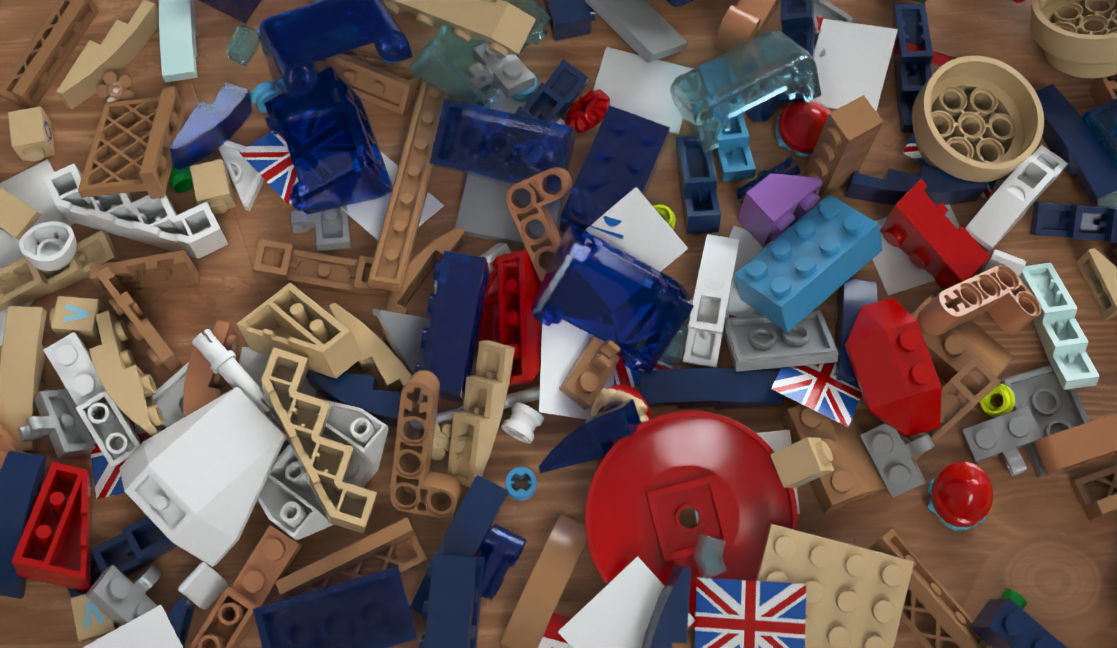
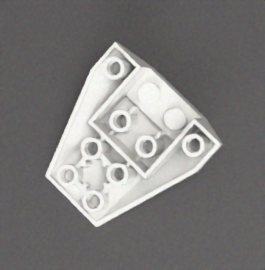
M236 387L143 441L120 467L123 488L126 494L171 542L210 566H216L239 540L287 435L239 387Z
M328 401L331 402V410L322 437L354 447L353 457L344 482L364 488L379 469L389 428L362 408ZM273 412L269 418L282 430ZM285 438L258 497V501L269 520L297 541L334 524L329 523L290 443Z

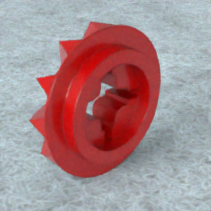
M601 89L588 91L585 96H580L576 103H572V109L566 113L567 118L564 124L572 133H582L592 129L606 115L610 105L609 96Z

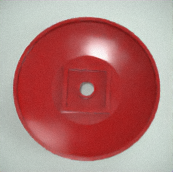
M679 411L663 414L646 420L626 432L611 446L598 464L592 476L585 501L584 528L587 547L595 568L604 583L608 585L637 556L664 586L675 564H684L691 568L688 613L695 619L697 577L756 581L770 523L797 530L798 527L795 492L793 488L783 487L770 456L775 453L773 449L758 434L745 425L719 414L702 411ZM687 507L696 510L699 516L698 522L689 528L683 527L679 521L680 512ZM695 621L688 628H695Z

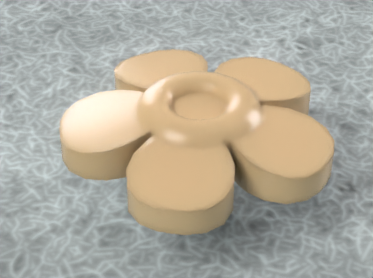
M449 422L443 423L441 428L437 423L435 424L431 457L433 460H442L445 456V450L450 451L452 424Z

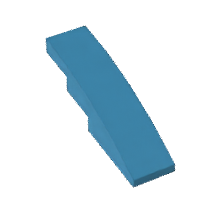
M731 62L699 64L709 127L722 180L725 182L755 178L756 168L749 148L750 136L743 116L744 104Z

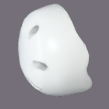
M50 221L29 229L19 240V247L25 260L31 266L42 271H56L67 266L72 261L77 249V242L70 225L58 221Z

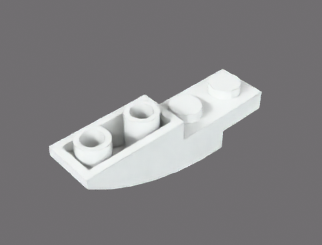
M1041 145L1011 173L965 229L975 241L991 251L1025 215L1029 207L1064 171L1068 163Z
M707 234L689 319V329L683 363L717 368L740 239Z
M73 332L43 351L76 403L77 412L111 468H114L127 460L140 446L141 441L129 417L118 408L102 385L94 368L91 355L78 333Z

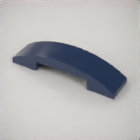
M781 0L782 48L781 73L778 74V103L811 101L815 55L814 0Z
M10 450L0 471L1 596L18 599L24 598L27 578L17 575L11 561L31 515L34 494L41 490L46 456Z

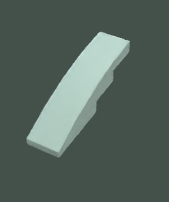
M159 0L160 55L162 77L165 82L198 78L196 57H198L196 36L198 34L194 0Z
M1052 263L1025 266L1019 277L1041 306V314L1033 321L1049 362L1063 390L1097 385L1100 376L1086 353L1088 340L1075 319L1078 308Z

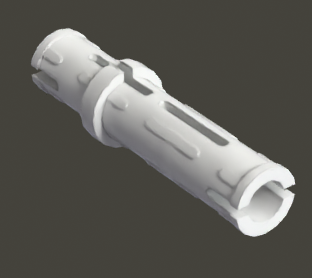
M210 329L204 330L205 336L202 333L197 335L192 341V345L211 364L210 369L214 374L219 373L233 389L239 387L269 417L273 410L263 390L235 360L237 355L232 350L227 351Z

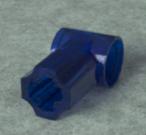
M494 523L487 534L480 551L482 552L480 557H485L481 597L490 601L496 596L509 568H513L527 541V539Z

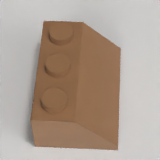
M935 291L911 315L918 321V312L939 293ZM971 320L938 336L929 334L919 324L937 375L946 384L975 356L996 377L1003 372L1014 358L1013 355Z
M802 404L786 410L780 421L785 430H790L791 444L806 437L821 438L832 452L833 461H831V464L835 471L809 482L824 514L887 489L860 437L862 432L854 416L849 427Z

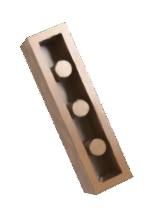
M864 95L829 113L806 167L805 177H816L823 182L818 193L821 199L847 186L853 173L859 172L883 124V120Z

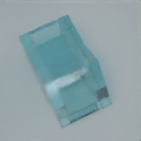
M246 25L236 26L233 38L225 48L229 59L246 67L257 51L262 33Z
M700 534L694 558L701 577L708 579L726 572L727 569L722 558L726 542Z

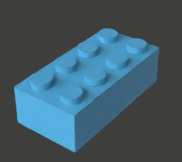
M829 194L734 274L741 300L788 333L883 251L879 224Z

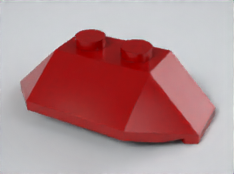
M523 249L496 257L492 265L494 269L487 277L477 299L478 347L479 341L485 340L515 347L509 386L532 382L540 371L542 313L548 314L547 295L528 252Z
M894 298L861 306L846 340L845 348L868 412L898 430L906 438L940 428L942 386L918 321Z

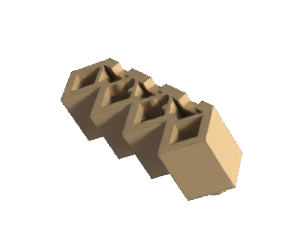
M379 0L382 2L380 7L395 15L398 12L404 13L409 11L416 15L415 20L425 27L432 29L433 26L445 25L453 30L451 34L463 42L469 43L470 40H483L490 44L488 48L490 51L502 57L520 53L536 20L534 17L503 0H497L496 2L491 0Z
M273 347L261 379L263 392L283 432L287 435L286 438L329 523L364 534L377 492L344 482L353 457L354 447L322 437L330 415L331 402L300 393L308 372V358Z

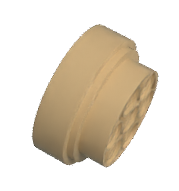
M1032 0L1031 34L1036 43L1043 49L1044 56L1051 66L1060 72L1081 78H1102L1117 74V0Z
M963 56L942 65L922 87L914 102L912 124L917 148L922 158L930 167L941 169L962 180L989 182L1001 179L1012 173L1035 151L1043 135L1044 113L1040 99L1032 85L1013 67L986 56Z

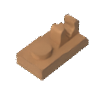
M592 336L559 390L584 410L592 407L594 400L620 359L616 353L621 348L612 340L602 343L595 336Z

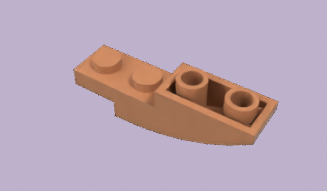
M217 320L212 334L227 351L232 350L235 353L239 343L236 331L231 323ZM194 348L188 363L184 384V417L224 395L223 391L219 390V387H223L226 382L219 373L214 374L210 369L211 364L198 349Z
M269 525L233 585L224 590L189 648H238L277 593L278 589L275 581L288 575L286 571L303 543L299 540L296 541L279 527Z

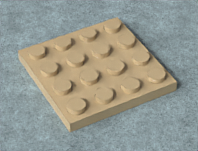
M770 523L756 581L807 584L805 648H894L914 561Z

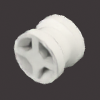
M514 402L511 407L512 414L509 419L504 420L501 428L513 438L530 444L534 439L533 432L535 428L541 426L544 417L535 409L523 403Z

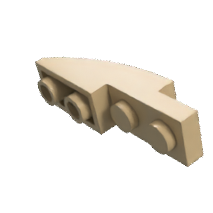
M109 310L97 314L96 320L102 345L89 349L97 375L118 408L140 429L152 437L161 431L160 425L164 424L162 412L159 406L155 405L153 395L157 393L154 380L150 374L145 375L136 366L132 352L127 349L125 340L129 339V332L124 321H118Z

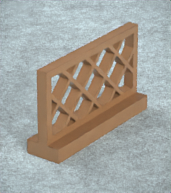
M176 86L163 87L160 97L104 104L78 188L81 198L147 191L151 199L164 198L186 112ZM157 109L146 117L142 115L148 110ZM125 113L115 121L112 119L113 114ZM135 119L139 121L128 129L124 128V126ZM147 128L151 129L149 133L141 138L136 136ZM118 131L120 133L109 142L106 141V138ZM129 140L133 142L122 151L117 149ZM140 150H145V153L135 160L130 158ZM112 153L114 155L104 163H99V160ZM123 162L127 164L116 173L111 171ZM136 171L139 173L138 179L124 181V179ZM103 175L108 177L100 184H92Z

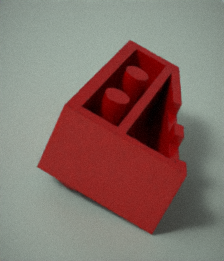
M920 179L897 202L880 232L890 245L899 247L909 256L910 261L916 267L925 269L934 277L935 282L945 290L973 277L989 259V256L963 226L957 229L944 215L948 211L946 206L942 202L936 205L924 192L928 186Z
M56 462L51 463L11 561L19 577L83 592L90 590L92 483L88 470Z

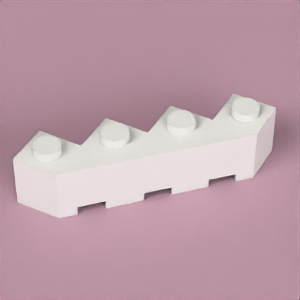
M71 164L43 177L54 204L70 222L104 230L111 234L173 252L185 250L188 256L197 259L229 245L207 202L177 215L166 194L164 198L151 199L147 195L134 202L129 193L81 198L78 188L82 174L75 164Z

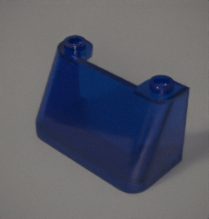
M322 0L269 17L262 21L258 29V38L273 83L289 99L305 94L314 87L317 79L313 65L314 62L371 43L375 44L378 55L387 62L396 63L413 57L407 37L382 0Z
M332 66L264 103L268 113L266 123L273 134L277 135L279 133L286 140L299 181L292 185V193L289 195L296 210L312 214L382 198L392 192L393 186L365 107L357 93Z
M569 225L563 235L531 304L534 318L542 324L551 326L552 323L560 324L564 320L604 342L612 340L621 348L619 353L623 357L621 361L625 366L634 371L642 369L650 374L694 308L685 288L677 280L575 225Z

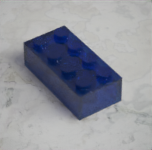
M444 98L429 163L438 168L514 185L550 168L559 167L568 172L577 131L572 126ZM549 175L546 182L547 187L552 192H560L562 189L561 179L556 175Z
M609 105L560 215V231L578 237L588 227H592L623 240V235L591 225L635 187L644 196L646 195L666 148L670 127ZM604 216L605 223L610 227H616L622 222Z
M444 251L443 260L436 261L434 280L437 281L436 294L431 293L429 297L427 314H431L430 327H424L422 332L421 348H424L423 362H417L415 372L426 370L432 372L440 382L439 399L464 403L466 377L471 376L490 275L486 257Z
M398 566L253 609L262 648H396L419 641L402 573Z

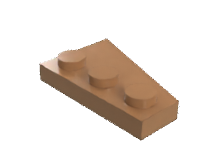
M185 250L90 266L89 279L99 291L108 290L95 273L106 266L109 267L126 290L200 287V274Z
M106 266L95 273L113 296L108 302L119 316L126 314L131 320L126 326L138 342L144 338L150 347L145 351L155 365L158 367L164 364L170 372L181 366V362L109 267Z

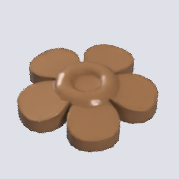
M106 72L103 75V81L107 85L100 84L96 88L97 95L100 98L109 96L107 103L121 101L120 98L122 101L133 100L135 96L132 90L125 89L132 85V79L127 74L121 75L117 81V75L114 72Z

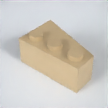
M291 282L236 324L251 350L270 356L273 347L306 357L308 358L309 370L335 379L363 357L351 331Z

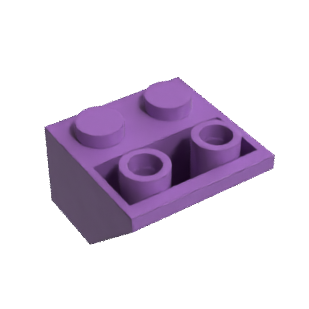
M771 173L746 193L737 221L762 247H765L811 210L820 199L818 193L823 182L816 177Z

